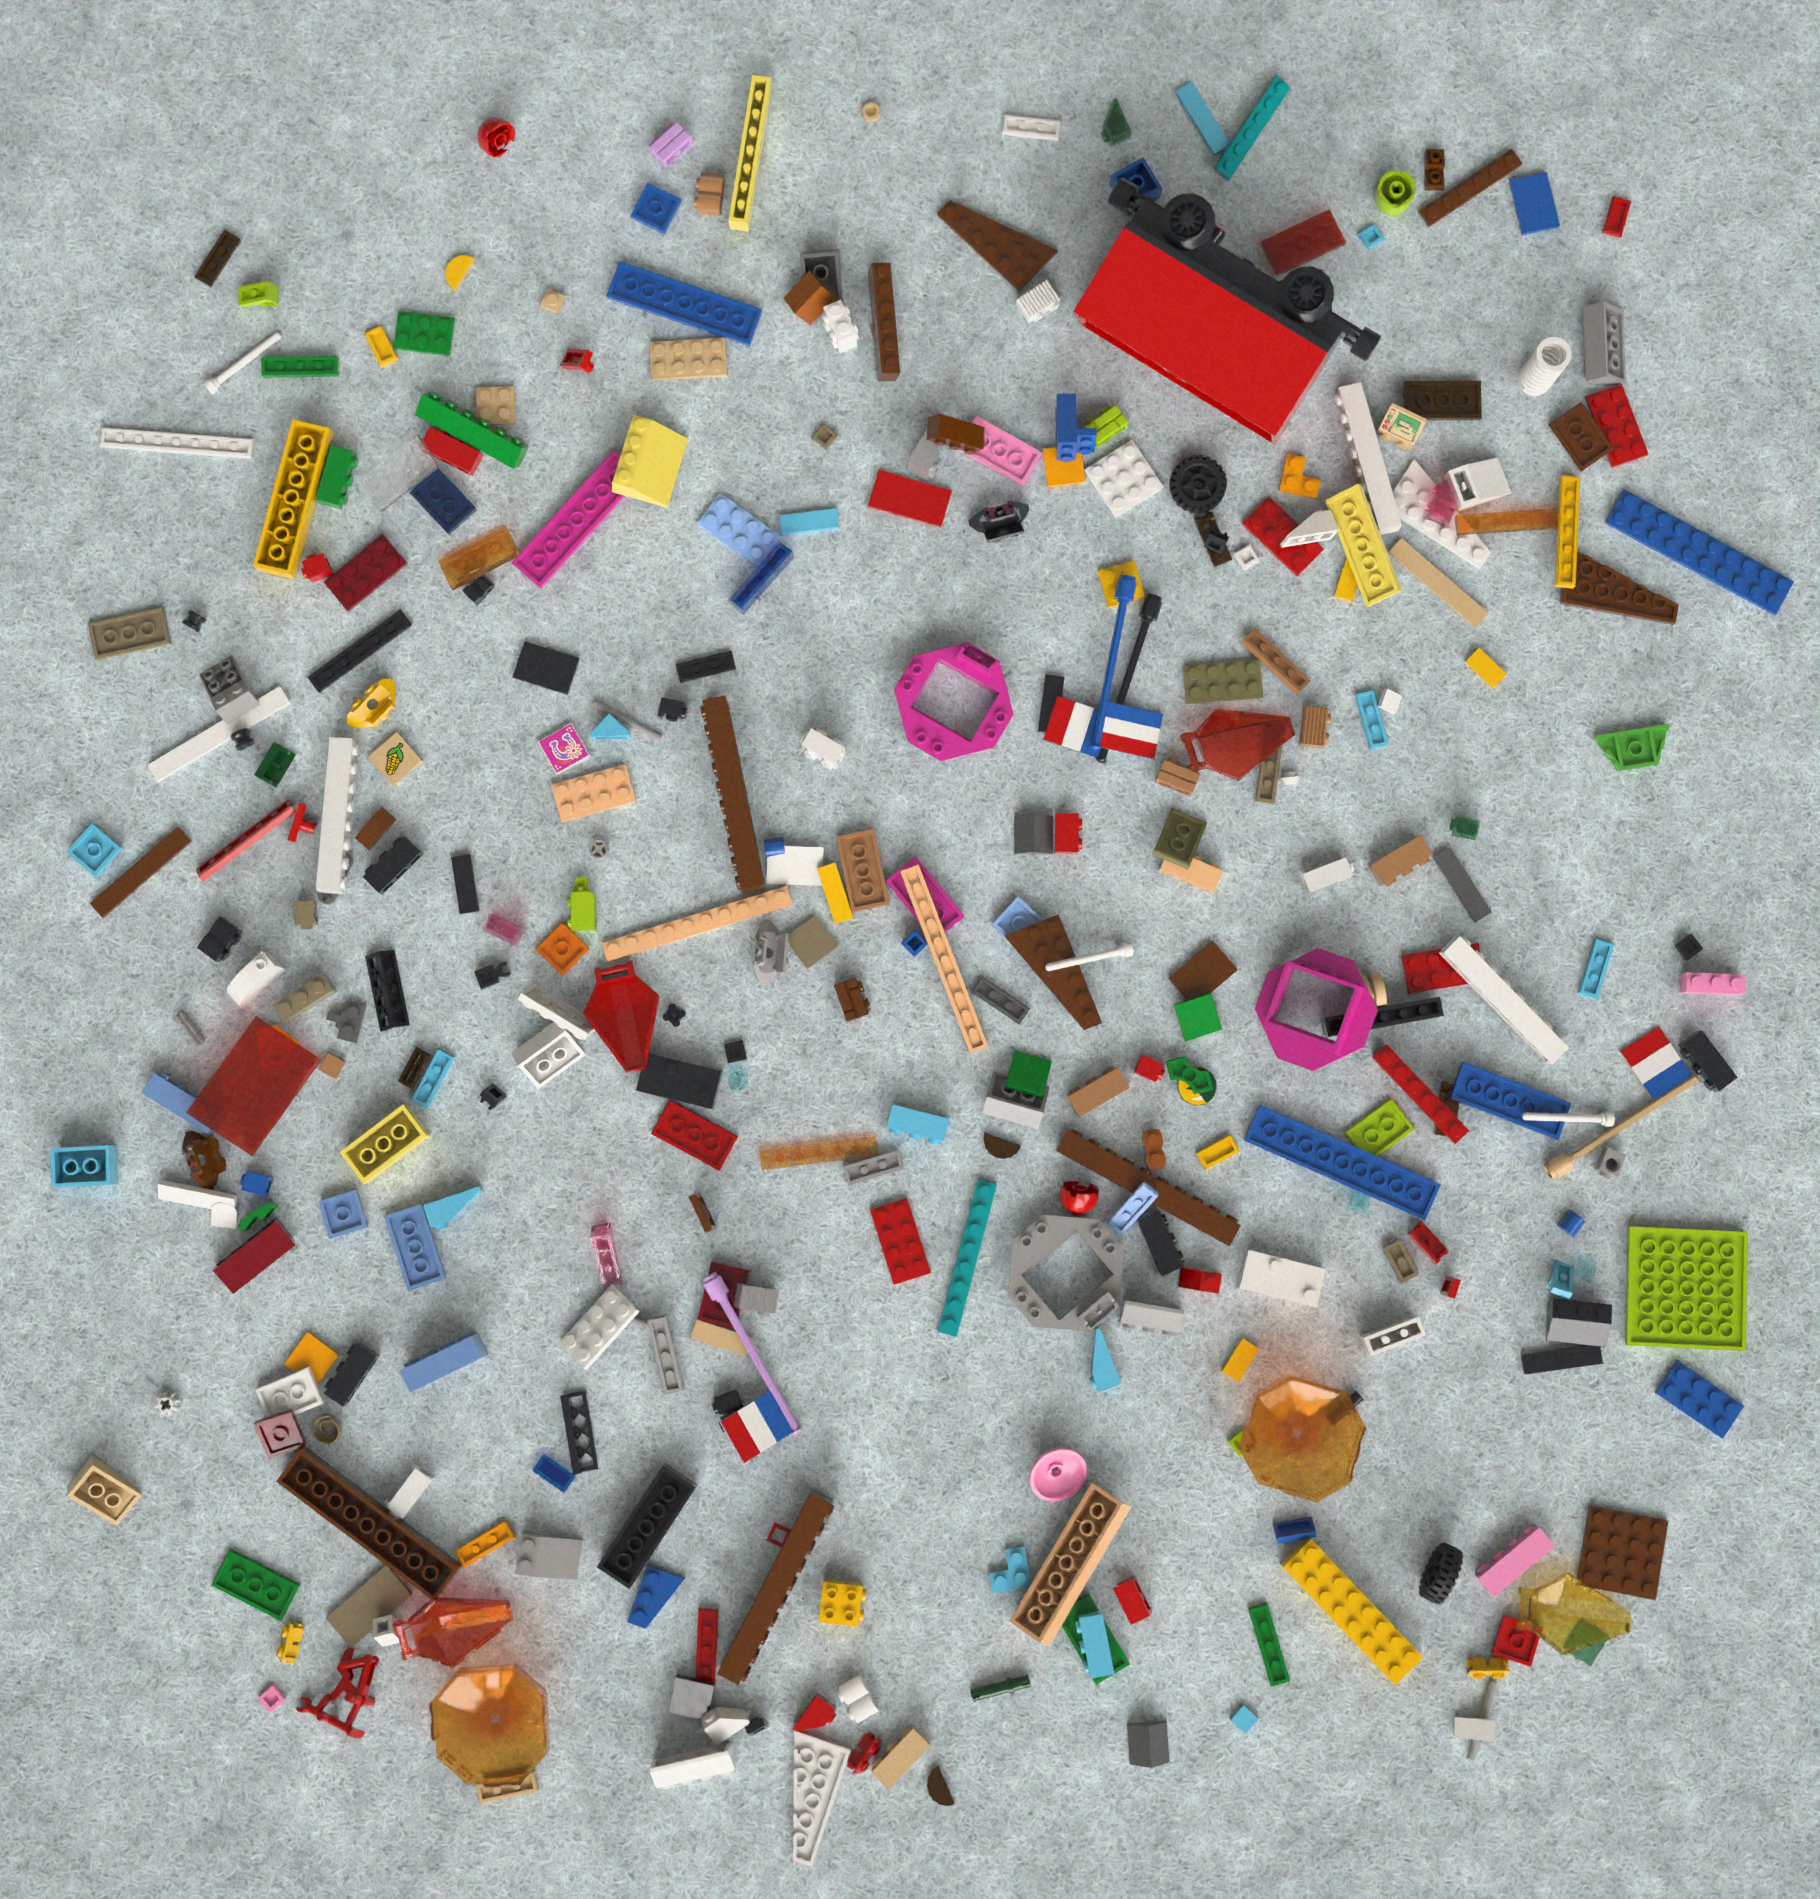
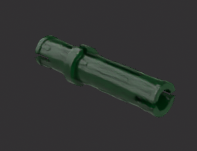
M1027 1674L1014 1679L1009 1677L1006 1678V1681L970 1689L971 1696L973 1697L972 1700L975 1702L1009 1692L1014 1694V1691L1030 1688L1029 1676Z

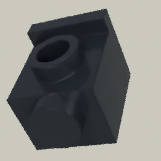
M661 697L657 716L661 720L665 716L666 720L677 722L678 719H686L688 708H685L686 705L682 701Z

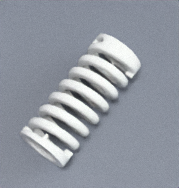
M1558 337L1544 339L1518 374L1520 388L1532 396L1542 395L1549 390L1571 360L1572 353L1569 344Z

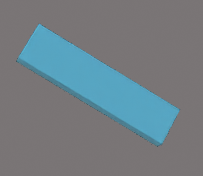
M1191 82L1176 90L1175 94L1213 156L1224 151L1229 145V141L1194 84Z

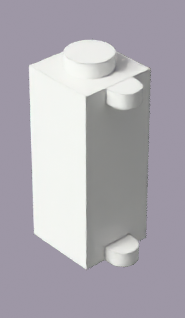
M1341 853L1339 854L1340 860L1307 873H1305L1303 868L1300 869V877L1307 894L1352 877L1354 867L1351 861H1347V858Z
M414 1463L410 1466L413 1472L391 1501L388 1499L384 1501L387 1508L390 1509L389 1512L398 1519L400 1517L403 1519L408 1515L434 1479L432 1475Z

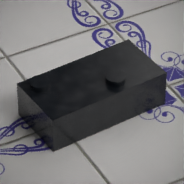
M649 1054L647 1067L640 1072L636 1091L714 1110L723 1072Z

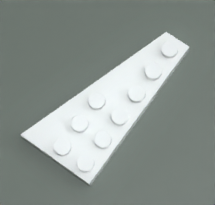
M1414 459L1393 491L1400 519L1480 569L1491 553L1490 550Z
M795 1730L793 1861L812 1867L851 1748Z

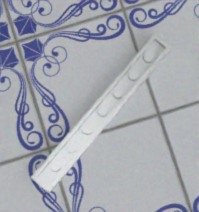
M102 427L100 446L252 459L254 439Z
M279 686L258 699L259 706L232 722L226 724L222 720L148 764L147 766L155 780L159 782L230 740L232 733L243 728H250L289 705L291 702L282 687Z

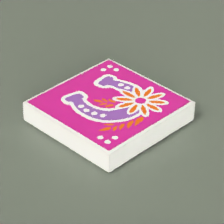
M572 723L538 741L556 775L591 757Z

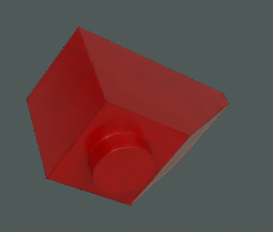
M1182 1267L1180 1269L1178 1287L1219 1294L1222 1274Z
M816 1693L795 1722L793 1730L802 1731L821 1728L827 1722L831 1724L837 1715L835 1713L836 1706L819 1693Z

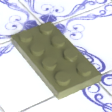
M1259 659L1183 666L1186 704L1263 698Z

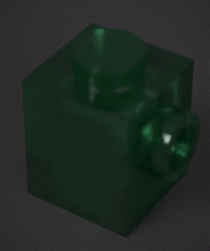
M1457 815L1455 819L1451 820L1449 830H1452V836L1476 840L1481 820Z

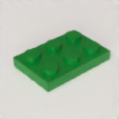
M398 311L393 349L450 356L456 319L453 317Z

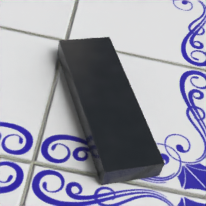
M732 650L676 664L680 683L736 670Z
M1045 675L1038 732H1046L1057 696L1062 697L1065 677Z
M471 854L451 857L460 915L480 912Z

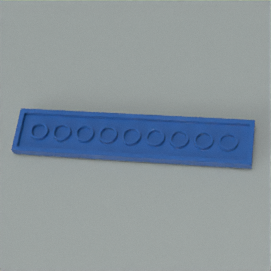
M1625 489L1622 491L1605 524L1774 616L1777 614L1794 583L1791 579Z
M1259 1105L1244 1139L1248 1143L1423 1220H1426L1441 1186L1439 1183Z

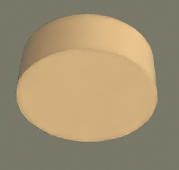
M868 102L863 105L861 112L862 117L866 121L874 122L880 117V107L876 103Z

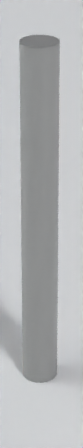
M596 699L592 703L593 707L606 714H610L617 720L660 742L662 734Z
M1489 1680L1478 1717L1480 1719H1487L1497 1686L1495 1681ZM1472 1739L1467 1758L1475 1760L1480 1740Z

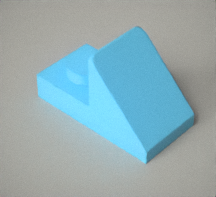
M1555 1260L1546 1286L1551 1289V1293L1568 1299L1573 1293L1574 1266Z

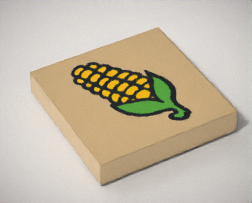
M398 732L368 756L392 786H395L423 762Z

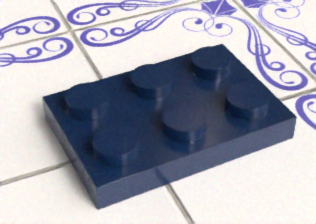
M438 467L409 492L448 535L454 532L477 511L476 507Z

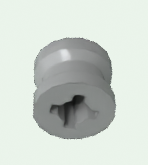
M597 839L590 843L589 853L593 858L603 860L609 855V847L603 840Z

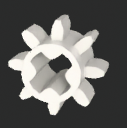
M163 1392L164 1398H156L159 1402L155 1408H159L161 1411L160 1415H164L167 1412L168 1416H172L173 1410H180L177 1405L181 1402V1399L177 1400L175 1398L176 1393H172L169 1396L168 1392ZM169 1400V1405L171 1407L166 1408L167 1404L165 1403V1401Z

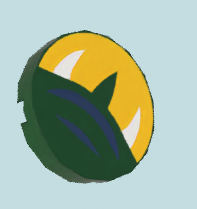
M1193 1067L1199 1071H1208L1202 1067ZM1209 1071L1213 1090L1193 1094L1188 1084L1178 1080L1177 1085L1180 1097L1186 1103L1194 1106L1208 1103L1214 1097L1217 1090L1213 1074Z

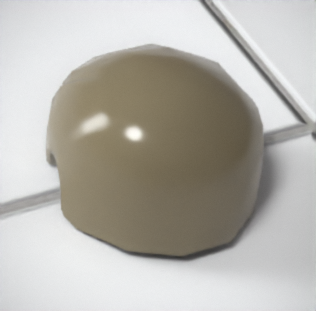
M322 1414L313 1422V1436L319 1443L332 1445L340 1438L342 1423L332 1414ZM333 1426V1429L329 1432L323 1430L325 1428Z

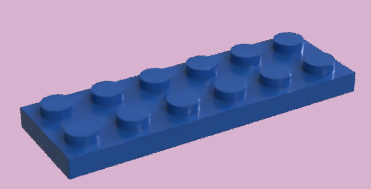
M1461 1062L1448 1098L1555 1140H1559L1565 1121L1524 1120L1522 1114L1524 1112L1568 1114L1571 1106L1570 1102L1466 1062Z

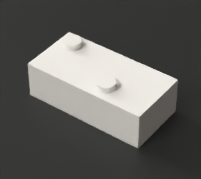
M1246 1249L1237 1288L1317 1308L1326 1269Z

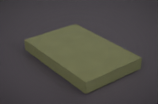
M1171 808L1152 854L1188 870L1207 823Z

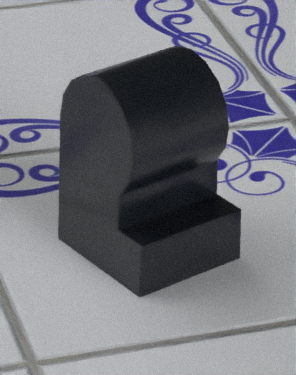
M481 574L470 586L467 585L462 591L478 606L494 589L495 584L487 576Z

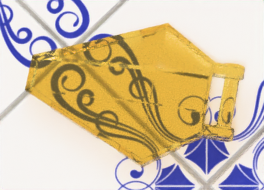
M1564 1573L1535 1589L1519 1588L1520 1615L1517 1629L1534 1632L1561 1655H1567L1579 1651V1649L1630 1633L1631 1613L1619 1607L1616 1602L1594 1588H1589L1581 1583V1580L1570 1573Z

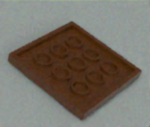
M1589 1505L1576 1585L1656 1600L1669 1521Z

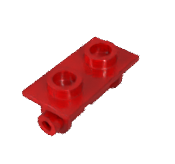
M870 1731L864 1734L857 1745L863 1751L859 1752L855 1749L847 1760V1767L851 1770L854 1769L853 1774L864 1773L870 1765L868 1761L872 1755L875 1756L881 1748L880 1743L882 1739L874 1738L875 1735Z

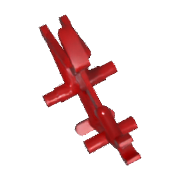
M347 1648L337 1666V1671L342 1675V1678L336 1688L331 1693L325 1694L316 1707L312 1705L310 1698L301 1697V1700L305 1702L304 1708L296 1707V1710L301 1713L309 1712L316 1716L318 1721L333 1725L344 1731L349 1737L361 1739L365 1732L352 1727L361 1707L373 1706L375 1704V1699L368 1696L375 1668L380 1660L379 1657L369 1654L352 1659L354 1649ZM362 1667L356 1688L350 1682L354 1678L352 1669ZM343 1691L347 1693L344 1697L345 1701L353 1703L345 1722L341 1721L339 1716L323 1711L330 1701L335 1702Z

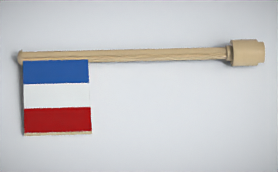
M1657 1027L1620 1051L1652 1102L1573 1153L1565 1154L1562 1152L1546 1162L1547 1165L1543 1168L1550 1179H1558L1574 1169L1573 1164L1575 1160L1690 1086L1699 1083V1078L1695 1074L1690 1073L1660 1027Z

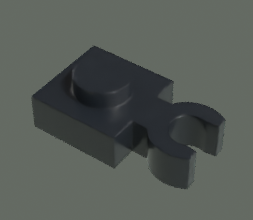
M507 962L500 963L496 969L491 964L474 971L481 990L500 983L498 977H509L511 975V972H502V968L508 965Z

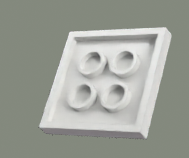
M1130 440L1084 470L1114 518H1117L1163 488V485L1133 440Z

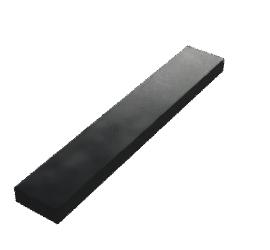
M400 609L307 678L316 690L321 693L412 626L411 622Z

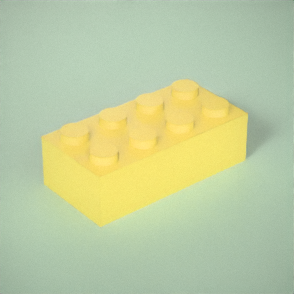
M403 1104L340 1153L362 1183L366 1184L431 1135L410 1107Z

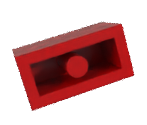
M1055 813L1054 854H1078L1079 849H1082V838H1079V830H1082V819H1079V813Z

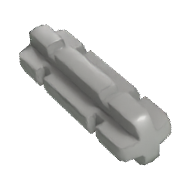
M182 1011L175 1016L177 1021L182 1023L181 1026L188 1036L193 1038L192 1041L196 1046H200L205 1042V1038L202 1034H199L200 1031L192 1020L188 1019L189 1016L186 1012Z

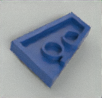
M647 1565L627 1623L646 1629L685 1578Z

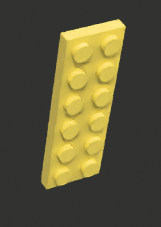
M1356 484L1325 500L1339 528L1337 533L1366 607H1370L1401 592V586L1361 484Z

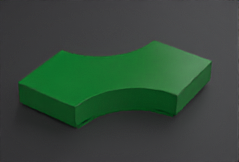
M1185 1056L1165 1061L1170 1080L1185 1082L1190 1086L1193 1094L1213 1090L1209 1071L1194 1069L1189 1065Z

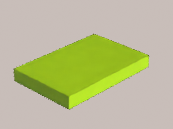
M1390 1098L1344 1133L1355 1147L1378 1157L1414 1131L1415 1128L1394 1100Z

